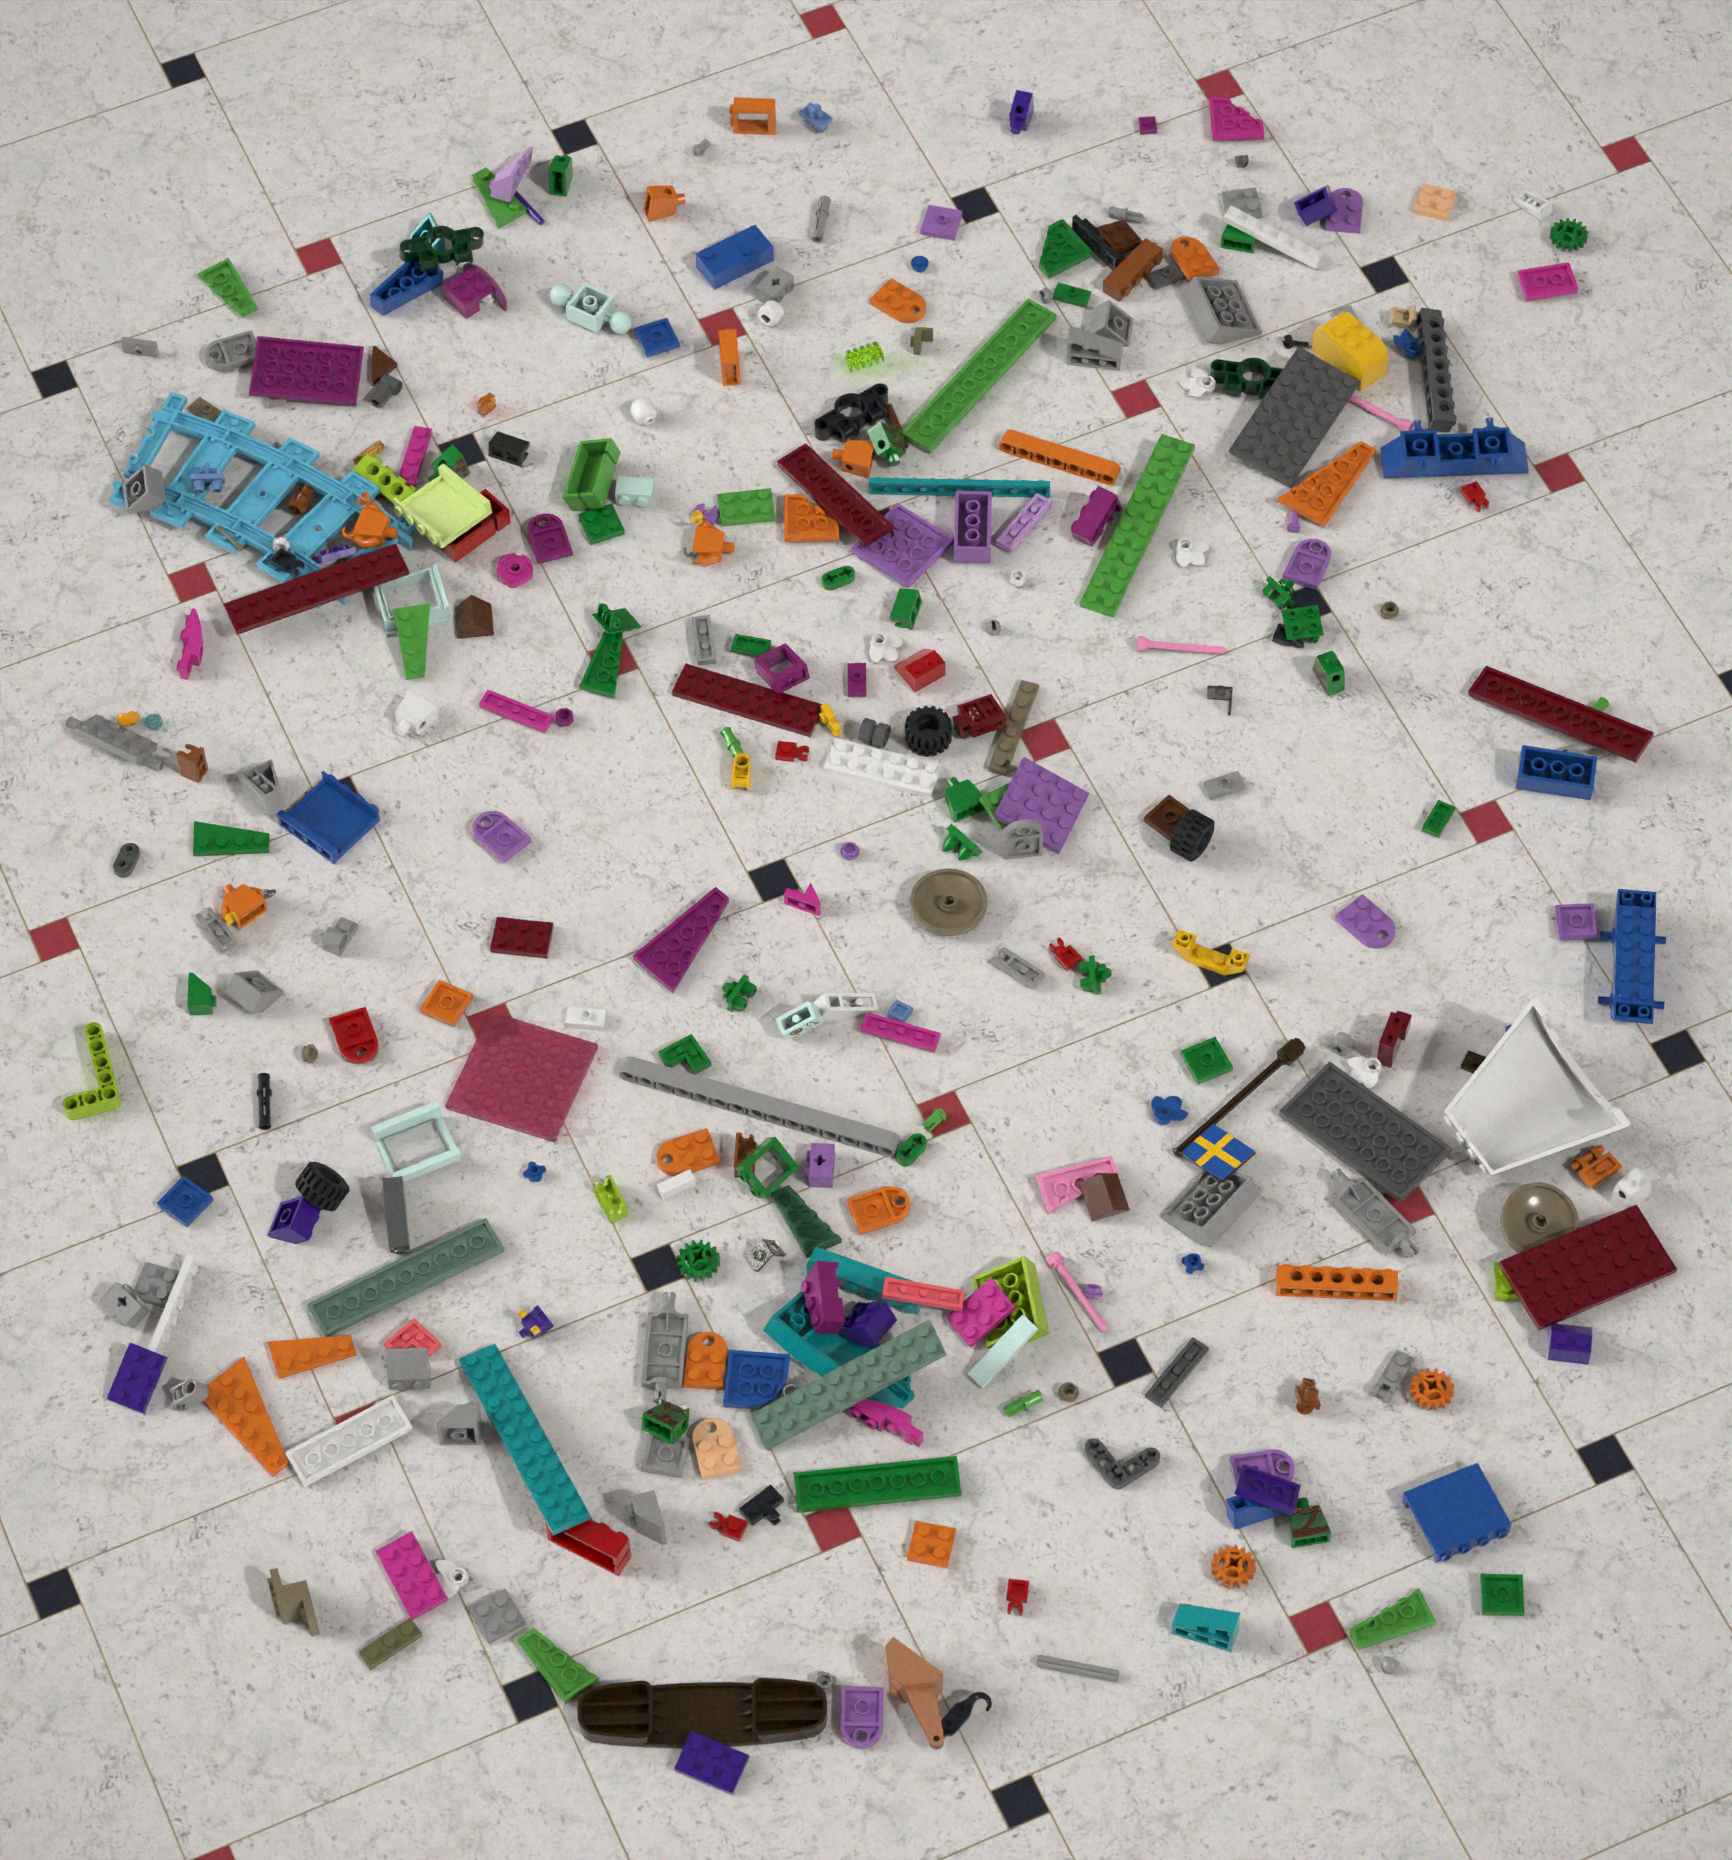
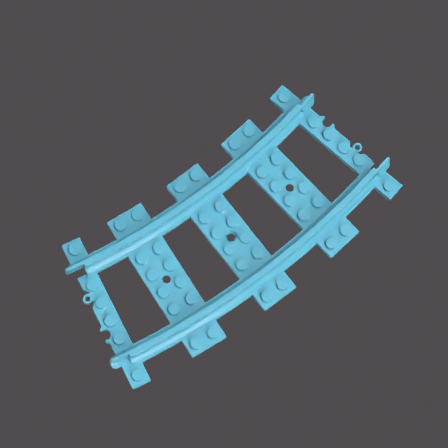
M170 392L162 406V411L154 410L152 412L153 424L147 427L148 433L151 434H143V441L136 451L137 457L135 455L128 457L129 465L123 474L124 477L130 478L144 464L151 467L171 431L201 440V442L169 486L164 485L166 500L150 512L151 517L181 529L184 528L190 518L208 525L212 528L206 533V540L236 555L238 552L236 546L221 532H217L216 527L221 525L223 530L237 543L246 544L265 554L257 562V567L281 583L289 581L294 574H292L290 569L284 572L270 564V559L276 554L273 550L272 542L277 537L259 527L297 482L304 486L308 484L315 489V492L324 496V498L283 538L290 542L288 552L294 554L296 560H301L304 563V569L297 567L300 577L324 569L311 559L355 516L359 518L362 508L366 507V505H360L357 502V499L362 497L361 493H369V501L371 502L380 493V488L354 471H351L339 482L316 469L312 465L320 457L319 452L290 437L280 449L250 437V433L255 428V422L229 411L223 410L215 422L183 412L188 402L187 397ZM235 454L263 465V469L227 510L204 501V498L211 490V484H204L203 493H195L190 480V474H199L198 470L205 468L206 463H210L211 468H217V473H223ZM114 481L113 487L115 490L109 498L110 503L126 508L123 483ZM381 509L390 518L391 527L398 529L397 538H386L382 547L361 548L356 552L357 554H354L348 560L393 544L397 545L398 543L411 551L413 550V539L409 534L417 528L409 525L404 517L401 516L395 519ZM317 527H322L321 531H316L315 529ZM347 597L338 599V601L346 605Z

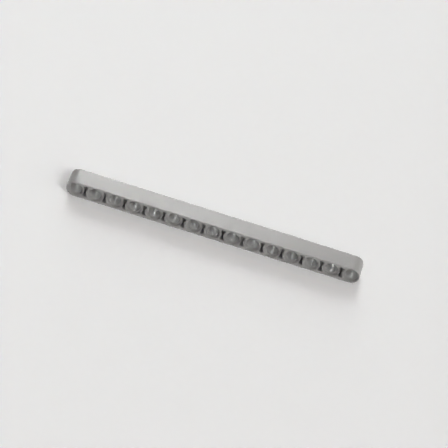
M632 1056L626 1057L619 1074L623 1080L886 1157L894 1156L901 1139L897 1133Z

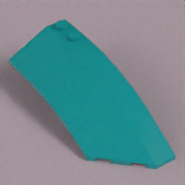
M802 1291L778 1310L763 1330L795 1359L821 1377L882 1345L878 1343L876 1346L861 1347L839 1332L837 1335L815 1333ZM909 1375L866 1399L903 1409L915 1398L914 1390H911L910 1387L911 1376Z

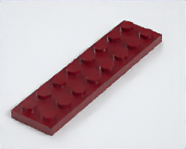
M806 443L777 461L778 467L864 548L893 530V525Z
M687 663L672 690V696L810 738L820 719L819 714L821 713V705H823L783 692L777 694L773 689Z

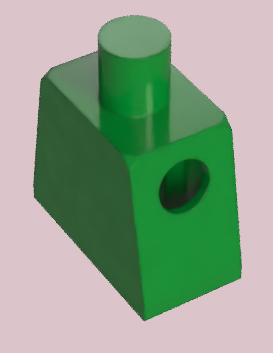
M555 155L549 166L550 195L567 197L573 176L572 158L568 155Z
M1227 224L1221 237V248L1254 254L1255 238Z
M951 777L947 780L946 784L948 787L945 789V801L954 823L985 810L979 800L983 794L970 780L966 779L958 782L956 777Z

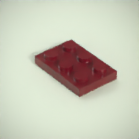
M497 917L490 951L491 953L547 959L554 923Z

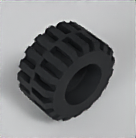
M928 705L924 706V708L918 707L916 711H911L910 716H907L905 722V741L908 748L911 747L912 752L917 751V755L925 754V757H929L931 754L936 756L938 752L940 754L943 753L944 749H947L952 741V724L946 712L943 713L941 708L936 709V706L929 708ZM924 729L935 730L933 733H923L921 731Z
M1194 809L1190 810L1181 818L1172 834L1170 851L1190 862L1195 861L1208 846L1214 832L1215 822Z
M314 1161L308 1163L295 1181L296 1188L306 1200L316 1207L327 1211H335L350 1191L348 1184L340 1174L332 1168Z

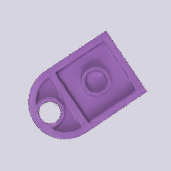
M1340 188L1333 191L1332 195L1338 211L1326 216L1325 231L1360 234L1363 207L1362 196L1356 190L1350 188ZM1348 195L1350 198H1343L1342 196Z
M1306 539L1296 546L1283 573V579H1291L1296 584L1317 590L1331 561L1330 547L1319 539ZM1316 546L1319 547L1320 550L1314 551L1311 548Z
M484 812L473 823L475 839L503 864L531 843V837L501 812ZM490 821V824L484 826L481 825V822Z
M1363 894L1335 916V920L1369 948H1384L1395 937V924L1392 919ZM1385 934L1388 938L1380 939L1378 935Z
M1270 1449L1229 1457L1235 1486L1242 1464L1288 1481L1293 1480L1294 1462L1287 1453L1281 1450ZM1281 1464H1286L1290 1469L1288 1471H1281L1278 1467Z
M842 1686L840 1727L841 1735L848 1745L857 1749H866L872 1747L880 1740L883 1733L884 1687ZM863 1733L867 1736V1739L860 1742L855 1737L857 1734Z

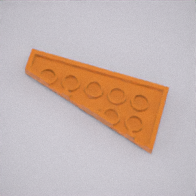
M1360 441L1348 449L1345 454L1332 460L1329 465L1310 475L1303 483L1297 487L1294 486L1287 494L1278 497L1277 502L1325 528L1375 455L1377 449Z

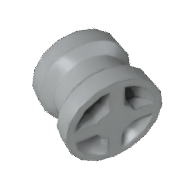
M1338 1032L1335 1037L1336 1040L1332 1041L1330 1048L1337 1055L1346 1056L1349 1048L1354 1044V1039L1345 1032Z

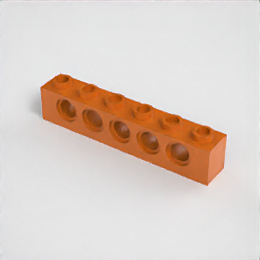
M1277 1265L1276 1296L1397 1301L1398 1270L1388 1268L1376 1270L1371 1268L1354 1269L1351 1267L1332 1268L1331 1266Z

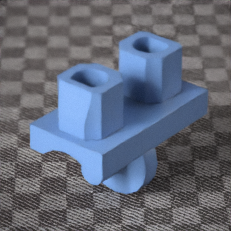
M809 102L804 109L798 111V115L804 118V122L814 125L816 130L822 133L828 128V124L833 121L832 117L821 110L822 107L818 103L813 104Z
M206 463L205 468L199 469V474H190V480L195 493H203L204 484H211V492L220 493L222 484H225L223 473H217V468H211L210 463Z

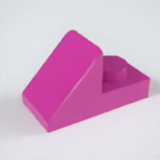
M811 883L805 894L799 890L786 888L784 892L785 905L820 916L821 903Z

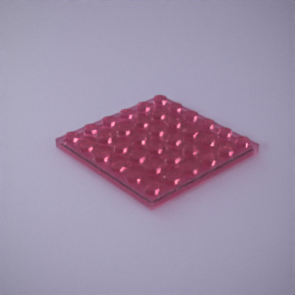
M490 1011L445 1105L446 1109L555 1143L598 1050V1044Z

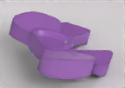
M705 503L698 504L694 511L700 510L703 514L702 519L714 525L718 520L719 509L714 506L708 512L704 510Z

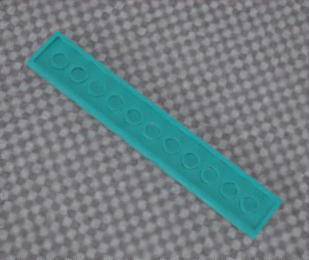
M496 1344L458 1359L462 1370L553 1535L591 1519L589 1511Z

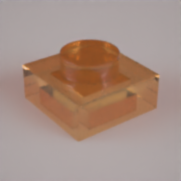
M490 392L486 396L481 397L477 402L479 415L485 417L496 408L495 396Z

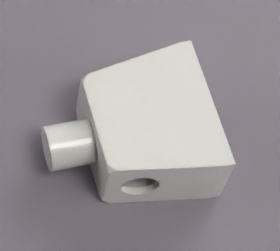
M408 691L395 712L396 723L398 724L395 731L400 736H404L407 731L416 735L420 734L438 719L437 706Z
M1634 1168L1616 1184L1610 1203L1619 1211L1638 1204L1651 1192L1650 1179L1638 1168Z

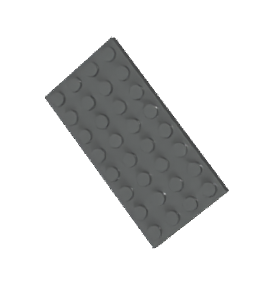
M1298 346L1230 447L1229 453L1291 488L1350 400L1360 381Z
M1330 1061L1279 1110V1116L1400 1203L1452 1151V1148Z

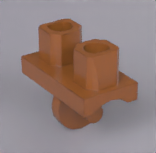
M305 484L302 489L299 487L288 503L290 511L294 514H304L314 498L312 494L315 489L308 484Z
M1303 1378L1301 1386L1295 1385L1296 1408L1300 1414H1309L1314 1408L1320 1410L1319 1391L1315 1388L1316 1382L1314 1379Z

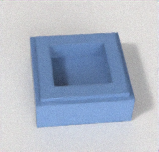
M896 1000L887 1012V1017L905 1023L912 1014L913 1007Z

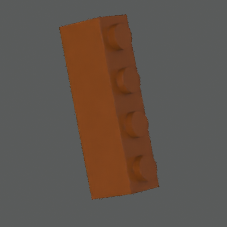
M1145 238L1103 280V293L1118 302L1127 297L1135 286L1137 287L1141 280L1148 276L1156 265L1161 263L1163 259L1162 247Z

